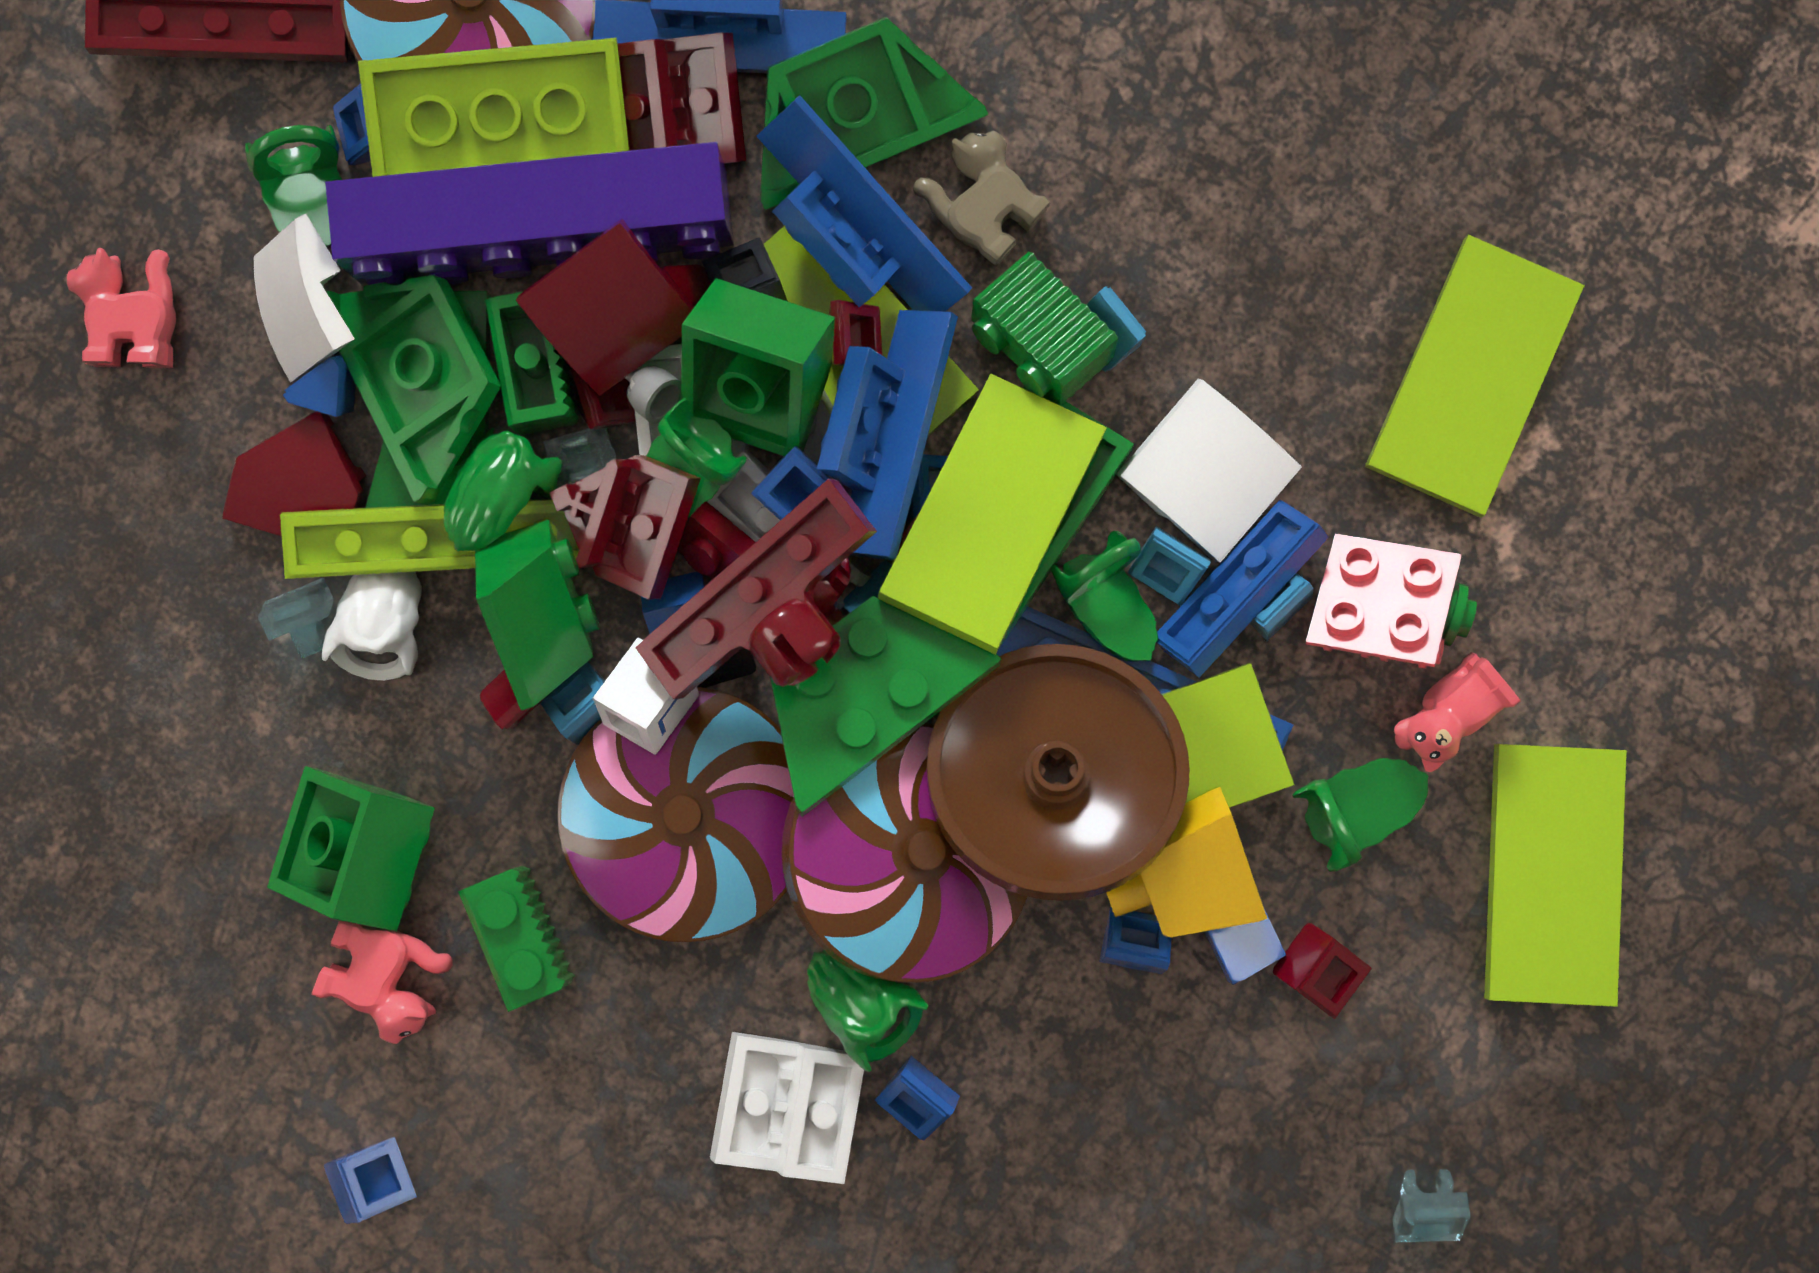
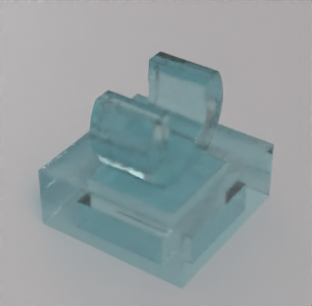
M608 427L598 429L587 428L543 441L548 458L558 457L563 462V467L557 481L558 488L565 484H573L605 468L606 463L617 459Z
M323 577L265 601L258 619L269 641L290 633L297 652L301 658H305L322 651L327 631L321 619L329 617L334 598Z
M1440 1169L1436 1177V1193H1423L1416 1185L1414 1170H1406L1400 1186L1401 1197L1393 1215L1396 1242L1460 1241L1470 1219L1467 1192L1452 1193L1454 1186L1453 1178L1447 1169Z

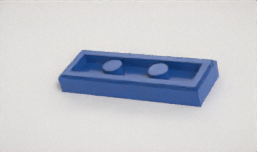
M1279 500L1157 631L1158 641L1156 644L1197 677H1200L1321 547L1329 536L1318 523L1284 501Z

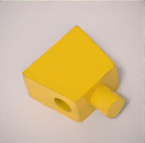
M1220 787L1187 802L1172 838L1154 862L1129 882L1106 892L1115 917L1152 905L1163 936L1170 938L1267 919L1233 816Z

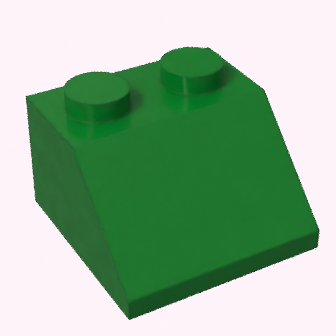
M715 278L682 323L681 400L686 398L690 401L693 416L700 419L716 420L731 435L732 439L785 456L795 445L804 452L832 367L835 317Z
M549 519L504 533V535L488 546L475 551L476 600L521 711L534 707L593 657L591 632L600 630L598 617L590 595L587 593L578 596L571 579L579 575L577 561L568 538L557 541Z
M305 766L267 888L332 919L397 931L403 910L410 901L411 884L421 851L427 844L430 836V822L435 807L396 792Z

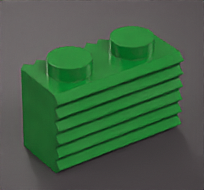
M1028 251L973 299L971 321L974 324L972 325V331L978 341L993 354L1003 351L1018 366L1016 369L1017 376L1028 391L1040 397L1047 394L1060 406L1068 398L1072 397L1077 390L1081 389L1086 382L1090 381L1095 374L1099 373L1104 366L1108 365L1114 357L1118 342V336L1115 331L1110 330L1106 322L1100 321L1097 314L1091 312L1088 305L1081 302L1079 296L1073 295L1070 288L1064 286L1061 279L1054 276L1052 270L1046 269L1044 263L1037 260L1032 252Z
M522 292L486 299L485 303L508 426L516 431L518 435L575 425L580 417L574 412L578 405L572 400L575 392L570 388V384L573 381L567 374L571 368L516 302V298Z
M525 866L509 869L458 891L508 1012L563 989L572 983L575 974L567 971L570 962L562 960L565 951L557 948L560 939L552 936L555 927L547 924L550 915L542 913L546 904L538 901L541 892L533 889L536 881L528 878L531 869Z

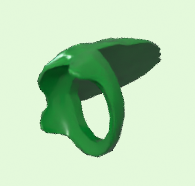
M306 125L281 127L266 133L255 140L253 144L249 142L245 144L248 168L261 186L262 200L272 215L276 229L281 232L296 218L307 214L326 247L331 246L325 182L342 180L337 170L340 147L331 125H327L326 130ZM305 142L317 146L315 148L301 145L295 148L281 149L271 157H268L274 149L287 143Z
M686 398L676 403L662 417L657 428L661 435L652 442L646 455L701 478L688 518L702 503L711 500L721 485L732 481L747 460V457L744 455L737 458L733 456L731 435L716 420L700 419L692 415L691 403Z
M490 428L474 446L471 454L459 469L444 504V528L448 533L449 540L454 543L455 550L458 552L477 551L504 535L516 515L528 504L532 493L551 498L550 492L558 488L557 481L563 467L562 460L558 457L540 459L535 455L530 442L526 438L508 430L493 434L495 428Z
M1112 531L1108 535L1107 547L1101 554H1081L1073 560L1066 562L1062 571L1056 565L1051 566V572L1067 605L1086 631L1098 643L1116 657L1128 662L1150 661L1152 652L1155 650V643L1158 641L1155 617L1142 599L1136 583L1124 571L1140 554V543L1135 538L1127 540L1119 531Z
M1379 758L1354 769H1344L1328 780H1314L1293 793V798H1305L1308 800L1305 820L1311 834L1317 842L1326 845L1332 851L1327 864L1329 872L1338 871L1356 864L1362 858L1360 852L1363 849L1381 843L1393 831L1402 828L1413 820L1428 796L1429 776L1427 773L1419 771L1416 766L1410 765L1405 760Z
M824 949L820 952H814L807 968V984L814 1006L820 1012L829 1030L839 1037L848 1056L867 1072L872 1071L869 1062L879 1061L893 1054L909 1040L920 1023L923 1010H927L929 1007L920 993L913 987L899 982L875 979L860 974L831 957ZM905 1007L906 1011L902 1022L892 1034L881 1040L886 1031L895 1024L899 1010Z

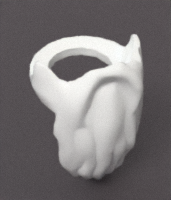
M416 572L353 575L337 605L336 616L326 632L322 648V660L326 661L330 656L344 670L353 675L371 680L385 681L400 678L404 675L410 676L418 659L417 644L413 630L419 620L418 603L422 591ZM349 648L354 651H368L375 654L394 652L398 655V658L386 664L369 663L353 655Z

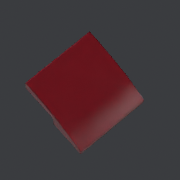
M721 32L672 39H650L617 43L629 151L718 142L724 163L746 161L733 33Z
M623 219L604 231L516 298V302L546 339L599 396L682 336V323L694 308L666 269L658 267Z

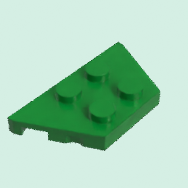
M887 17L864 25L767 68L764 128L800 95L864 167L988 115L984 104L964 89L944 68L924 53ZM763 144L760 201L764 210L780 204L799 183Z
M436 275L410 278L404 283L395 286L384 282L365 285L364 290L338 294L326 291L355 338L339 351L413 501L429 505L436 500L500 390L501 384L448 280Z
M875 596L870 597L833 625V628L840 636L839 650L828 663L823 658L817 660L815 664L818 671L814 675L793 686L776 685L770 678L795 806L798 813L802 817L999 667L1001 658L997 653L995 655L881 601Z

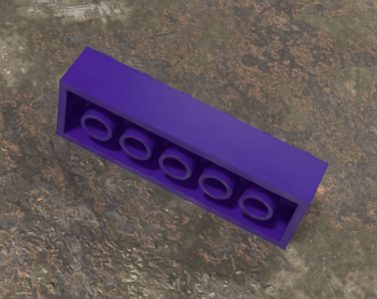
M718 142L325 182L332 259L360 284L367 283V285L386 282L395 286L404 283L405 279L436 275L448 280L449 284L452 285L467 282L469 280L468 273L493 271V276L496 278L525 277L532 274V266L556 264V267L621 219L624 220L655 262L658 261L657 254L682 251L683 258L706 259L720 254V247L734 246L727 171Z

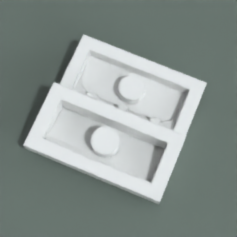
M307 214L292 221L254 256V280L262 321L277 359L290 382L309 373L355 339L323 288V285L341 270L332 259V255Z
M1197 379L1116 475L1158 515L1168 518L1210 559L1221 563L1302 466L1229 400L1204 380Z
M732 1032L710 1159L715 1164L777 1171L783 1177L844 1184L864 1069L855 1063L846 1051Z

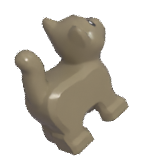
M996 131L986 134L969 133L961 141L957 139L952 141L953 150L951 151V156L959 170L968 178L975 180L976 183L955 201L948 198L939 183L929 178L921 177L916 180L913 190L916 195L927 200L935 217L959 241L978 249L980 254L998 266L1017 245L1015 243L1016 240L1012 236L1002 232V224L1009 218L1013 219L1028 233L1044 216L1047 208L1050 206V201L1044 196H1035L1031 193L1021 178L1008 168L1005 157L1007 142Z

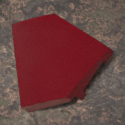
M315 411L270 438L263 440L236 458L222 519L282 536L280 520L282 512L360 508L363 488L359 481L366 474L361 466H354L331 429L334 423L330 416Z
M634 455L628 459H614L606 463L605 468L573 484H565L550 492V496L556 511H564L579 549L576 557L579 568L593 567L595 575L644 598L658 599L662 597L701 478L650 457Z

